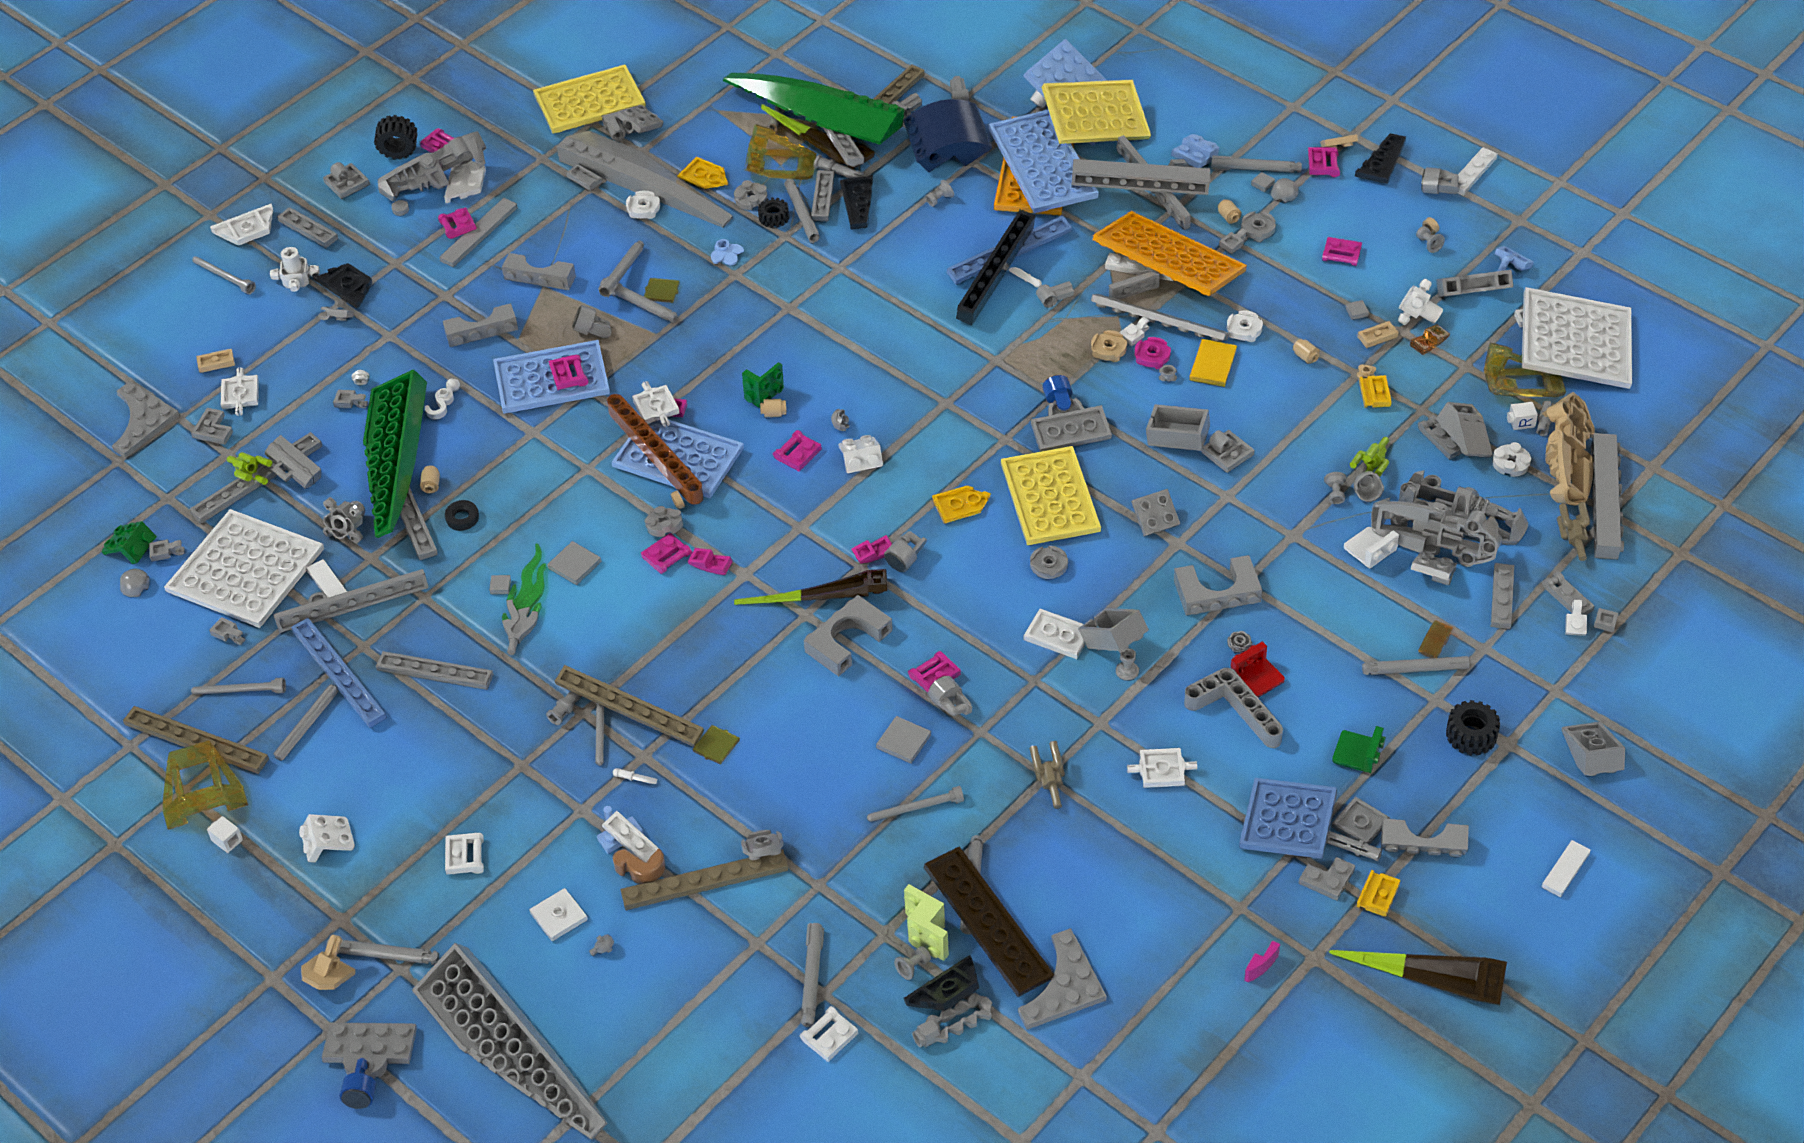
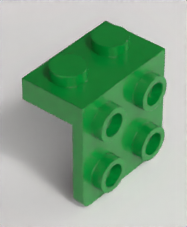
M776 363L761 377L746 369L742 373L744 399L760 408V403H764V399H772L775 395L781 393L784 388L782 364Z
M143 521L119 525L114 530V535L104 543V548L101 552L106 555L120 551L132 564H136L149 548V543H152L157 536Z
M1376 726L1372 737L1343 730L1333 754L1332 762L1371 773L1374 764H1378L1381 752L1378 751L1380 748L1383 749L1385 744L1384 728Z

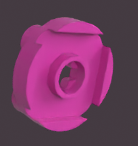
M1148 337L1143 342L1140 340L1135 346L1136 363L1139 365L1160 369L1170 359L1171 348L1161 338Z

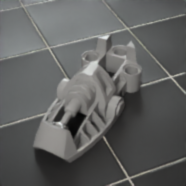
M478 131L454 138L444 145L443 148L433 153H425L378 179L379 193L395 202L400 191L407 189L414 190L420 188L422 192L423 188L426 187L429 190V186H433V188L439 190L449 185L444 171L458 164L464 165L472 161L473 158L479 168L484 166L483 151L487 147Z
M1425 470L1415 472L1407 483L1401 485L1398 502L1429 506L1432 502L1418 498L1430 501L1436 499L1435 502L1445 504L1447 510L1452 511L1453 516L1467 519L1472 511L1478 510L1483 512L1485 516H1492L1493 518L1505 521L1506 525L1511 528V532L1508 533L1498 527V533L1502 537L1501 544L1516 545L1528 528V521L1521 508L1518 509V512H1511L1497 504L1491 503L1488 499H1483L1471 487L1464 488L1459 486L1456 492L1440 488L1441 479L1436 475H1428L1424 478ZM1461 528L1465 532L1463 538L1480 542V538L1468 535L1465 529Z
M1390 498L1375 502L1372 507L1371 528L1380 536L1385 537L1394 530L1399 534L1398 545L1419 553L1429 552L1438 555L1441 547L1452 550V555L1458 557L1459 562L1465 567L1494 560L1502 543V537L1498 533L1497 521L1492 516L1487 520L1485 514L1478 510L1472 511L1469 517L1464 519L1453 516L1452 511L1447 510V506L1443 503L1433 502L1429 506L1409 502L1390 501ZM1400 516L1405 517L1406 520H1412L1413 527L1385 525L1384 523L1386 519ZM1461 528L1465 529L1468 535L1480 538V543L1463 539L1465 532Z

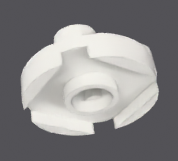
M651 191L635 192L636 195L632 197L630 195L627 198L626 208L631 218L652 219L660 209L659 197H656Z
M1244 310L1239 311L1234 316L1231 314L1228 317L1227 331L1230 338L1254 342L1256 337L1262 332L1263 321L1254 312Z
M1517 442L1500 446L1495 449L1493 454V467L1503 475L1505 473L1511 474V477L1524 475L1531 464L1529 452Z

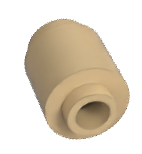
M1225 199L1218 204V212L1228 223L1232 224L1240 219L1241 211L1232 201Z
M1299 339L1293 345L1295 354L1308 364L1318 360L1320 350L1309 341Z
M764 399V403H760L761 414H764L765 418L786 415V400Z
M426 466L421 472L420 489L423 492L430 494L438 491L440 473L436 467Z

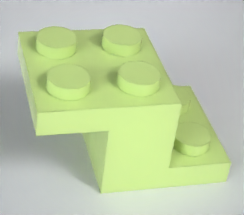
M908 884L904 889L905 914L908 916V940L916 948L920 946L925 947L933 958L945 961L949 951L948 932L944 930V903Z

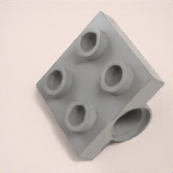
M643 105L620 110L617 114V117L623 121L624 131L628 134L646 132L660 128L663 125V120L658 118L656 114L651 113Z
M337 162L332 165L330 174L323 177L324 183L341 199L370 185L369 179L352 163L344 166L342 163Z
M1218 430L1213 433L1209 443L1203 446L1201 452L1228 473L1252 457L1255 450L1230 430L1224 433Z
M1168 489L1131 501L1144 537L1180 525Z
M1423 552L1419 553L1412 562L1411 570L1431 575L1432 581L1449 586L1457 563H1454L1449 558L1443 557L1440 559L1434 557L1432 553Z

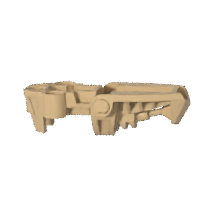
M1572 392L1548 407L1542 414L1545 417H1549L1553 423L1555 422V431L1550 434L1546 444L1545 461L1549 465L1550 474L1556 478L1559 484L1550 490V495L1557 503L1577 506L1580 502L1587 501L1591 490L1594 459L1584 449L1586 448V440L1595 433V428L1585 401Z

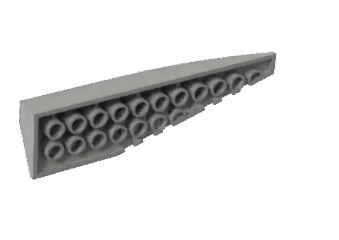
M589 130L567 136L557 145L559 161L572 167L579 164L602 179L634 192L651 191L656 197H659L661 203L722 228L733 218L730 213L639 150Z
M454 943L412 989L414 994L459 1049L503 1077L504 1080L536 1100L543 1107L552 1111L559 1118L568 1122L582 1134L593 1140L608 1124L562 1060L468 947Z

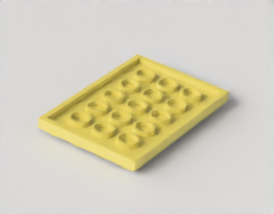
M626 64L533 90L534 96L553 134L602 120V115L637 105L646 107V103Z
M1133 80L1044 83L1041 87L1059 144L1118 141V137L1123 135L1127 140H1144L1151 137Z
M1073 446L1001 459L1003 473L1027 545L1101 532V526Z

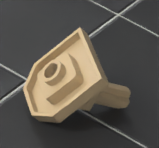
M331 935L325 952H320L301 966L302 981L318 990H333L355 975L356 969L343 963L337 957L342 943L340 936Z

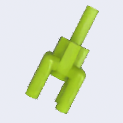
M1383 437L1379 444L1373 443L1366 452L1358 451L1350 462V467L1356 468L1360 461L1363 460L1367 465L1365 472H1373L1377 468L1375 473L1381 477L1389 465V460L1385 458L1387 451L1385 447L1389 442V438Z
M244 452L239 453L237 458L233 456L227 457V462L235 467V477L247 482L252 479L254 481L257 480L263 485L268 483L267 478L260 475H255V478H253L252 474L257 472L259 464L271 467V460L259 455L254 457Z

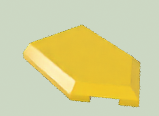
M697 156L677 175L678 178L704 189L728 185L723 167Z
M966 485L932 495V499L943 523H948L981 513L991 493L986 491L980 492L974 490V487Z

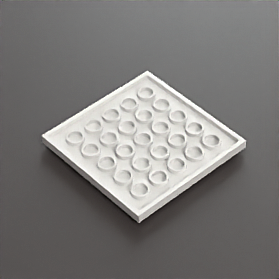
M1526 287L1523 300L1522 368L1630 389L1632 385L1631 308Z
M230 509L164 588L170 594L260 628L307 571L306 567L312 565L324 550L323 543Z

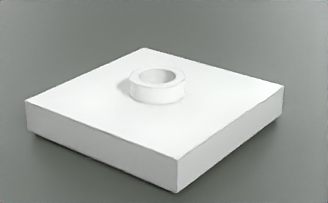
M565 888L529 909L532 917L551 941L556 940L588 920L587 915Z

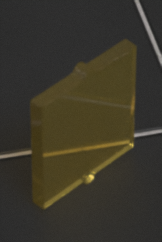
M650 278L648 285L645 287L644 297L652 301L673 303L676 294H678L680 282L679 280Z
M711 725L693 748V752L705 757L706 760L710 759L721 765L740 738L729 733L728 730H722Z

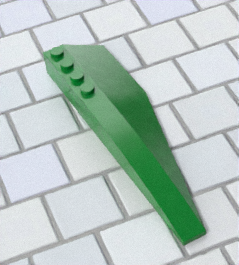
M730 73L723 78V82L736 88L743 87L747 93L754 92L756 97L760 99L767 98V102L786 111L792 110L796 116L803 115L809 122L814 120L820 127L879 145L903 127L904 108L896 104L884 103L882 100H874L865 95H857L852 91H844L795 78L766 74Z
M414 369L371 389L363 444L366 446L364 453L367 456L366 466L369 468L367 476L369 492L372 493L370 500L374 507L372 514L375 516L373 523L375 537L377 538L393 532L402 511L415 466L427 381Z

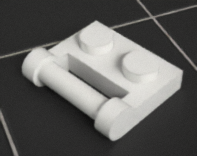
M469 833L446 836V875L468 872L480 874L484 871V864L482 863L483 834ZM472 843L473 862L467 863V844Z
M832 1006L825 1011L826 1014L810 1029L804 1030L799 1035L806 1045L827 1062L858 1034V1029L842 1017ZM831 1020L835 1022L819 1039L815 1040L813 1038Z

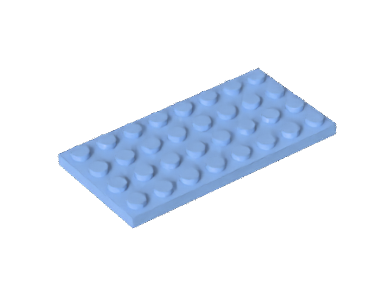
M1049 110L989 124V131L1033 213L1098 198L1096 187L1072 185L1073 160L1079 159L1071 143L1059 144Z

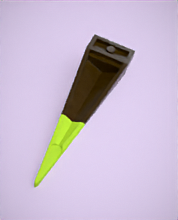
M761 104V109L839 164L847 165L827 133L797 122ZM854 142L864 157V163L874 157L875 152L861 143ZM858 164L857 166H850V165H847V166L850 167V168H852V169H855L856 167L860 166L861 164Z
M886 569L866 570L843 579L801 590L735 599L734 605L855 598L857 595L869 597L868 592L880 594L887 591Z
M1329 951L1330 954L1476 1002L1500 1006L1507 961L1486 957Z

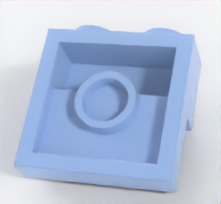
M1191 134L1183 138L1182 145L1172 149L1171 156L1177 159H1184L1187 164L1201 168L1212 162V156H1218L1220 147L1216 143L1204 140L1202 136Z

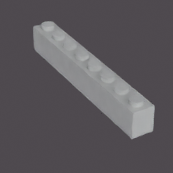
M1083 159L1073 160L1072 185L1201 195H1208L1210 168Z
M1594 433L1591 443V455L1594 459L1592 480L1594 558L1618 560L1620 552L1624 551V541H1621L1624 527L1620 526V523L1623 521V512H1620V509H1622V498H1619L1622 492V484H1619L1621 470H1618L1621 463V456H1618L1620 443L1617 442V435Z

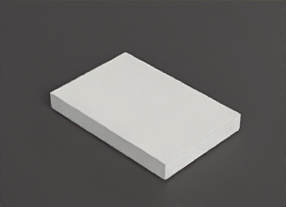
M1039 609L1023 636L1024 641L1074 659H1078L1086 645L1078 630L1083 625L1082 623L1043 609Z

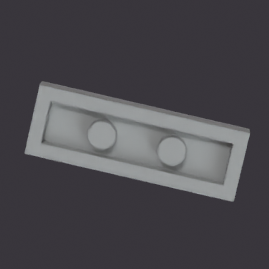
M1154 270L1110 284L1109 297L1120 300L1158 288L1160 274Z

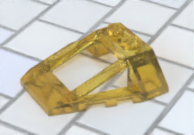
M754 124L747 149L744 171L770 178L805 180L813 177L816 159L815 152L800 144L797 146L789 142V138L785 136L780 137L776 135V131L771 128ZM770 139L791 150L765 148ZM764 155L798 157L796 171L764 169Z
M1489 343L1484 366L1489 392L1495 395L1525 397H1560L1565 395L1566 390L1561 375L1525 368L1504 369L1508 359L1522 364V354L1520 356L1513 353V349L1507 346ZM1541 375L1545 388L1519 389L1516 379L1506 376Z
M209 740L169 752L163 794V814L168 830L188 824L186 816L222 805H226L228 811L248 806L242 784ZM209 762L214 785L185 794L179 770ZM218 765L220 766L230 785L222 784ZM173 782H174V787H175L176 796H177V798H176L174 801H173Z

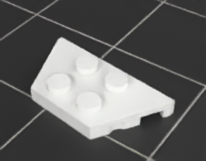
M470 161L464 165L458 164L452 167L448 180L449 185H447L444 197L445 203H450V199L460 196V199H463L470 195L481 193L486 172L485 165L479 168L476 162Z
M272 204L210 226L213 234L238 246L270 234L273 216Z

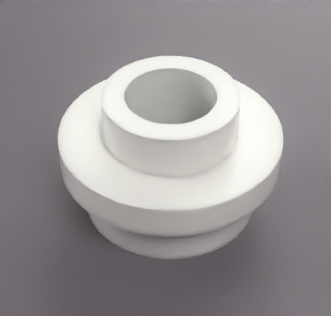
M357 370L351 375L356 385H365L370 379L369 373L364 370Z

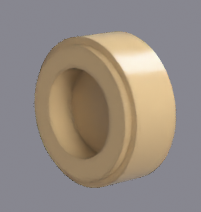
M1428 217L1422 222V226L1430 229V235H1434L1439 231V225L1433 218Z
M677 490L672 492L671 498L676 508L679 510L684 508L685 505Z

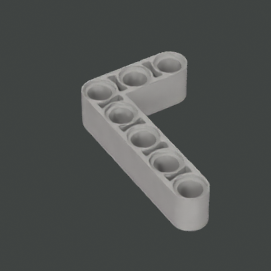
M1220 669L1186 687L1184 705L1188 710H1199L1224 697L1267 747L1277 748L1281 745L1282 725L1233 669Z

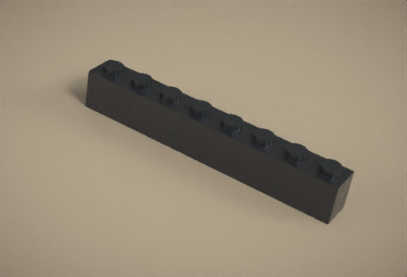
M1022 209L1018 211L959 303L956 319L971 326L973 325L1034 229L1035 215Z

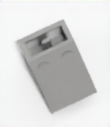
M1447 402L1436 418L1440 427L1451 436V440L1461 448V452L1464 455L1492 457L1493 454L1485 423L1479 411L1473 404Z

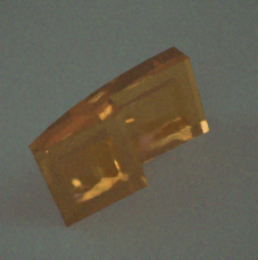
M1436 324L1426 328L1423 335L1411 339L1410 346L1423 355L1444 342L1450 333Z
M1435 620L1418 650L1419 653L1430 658H1438L1454 628Z

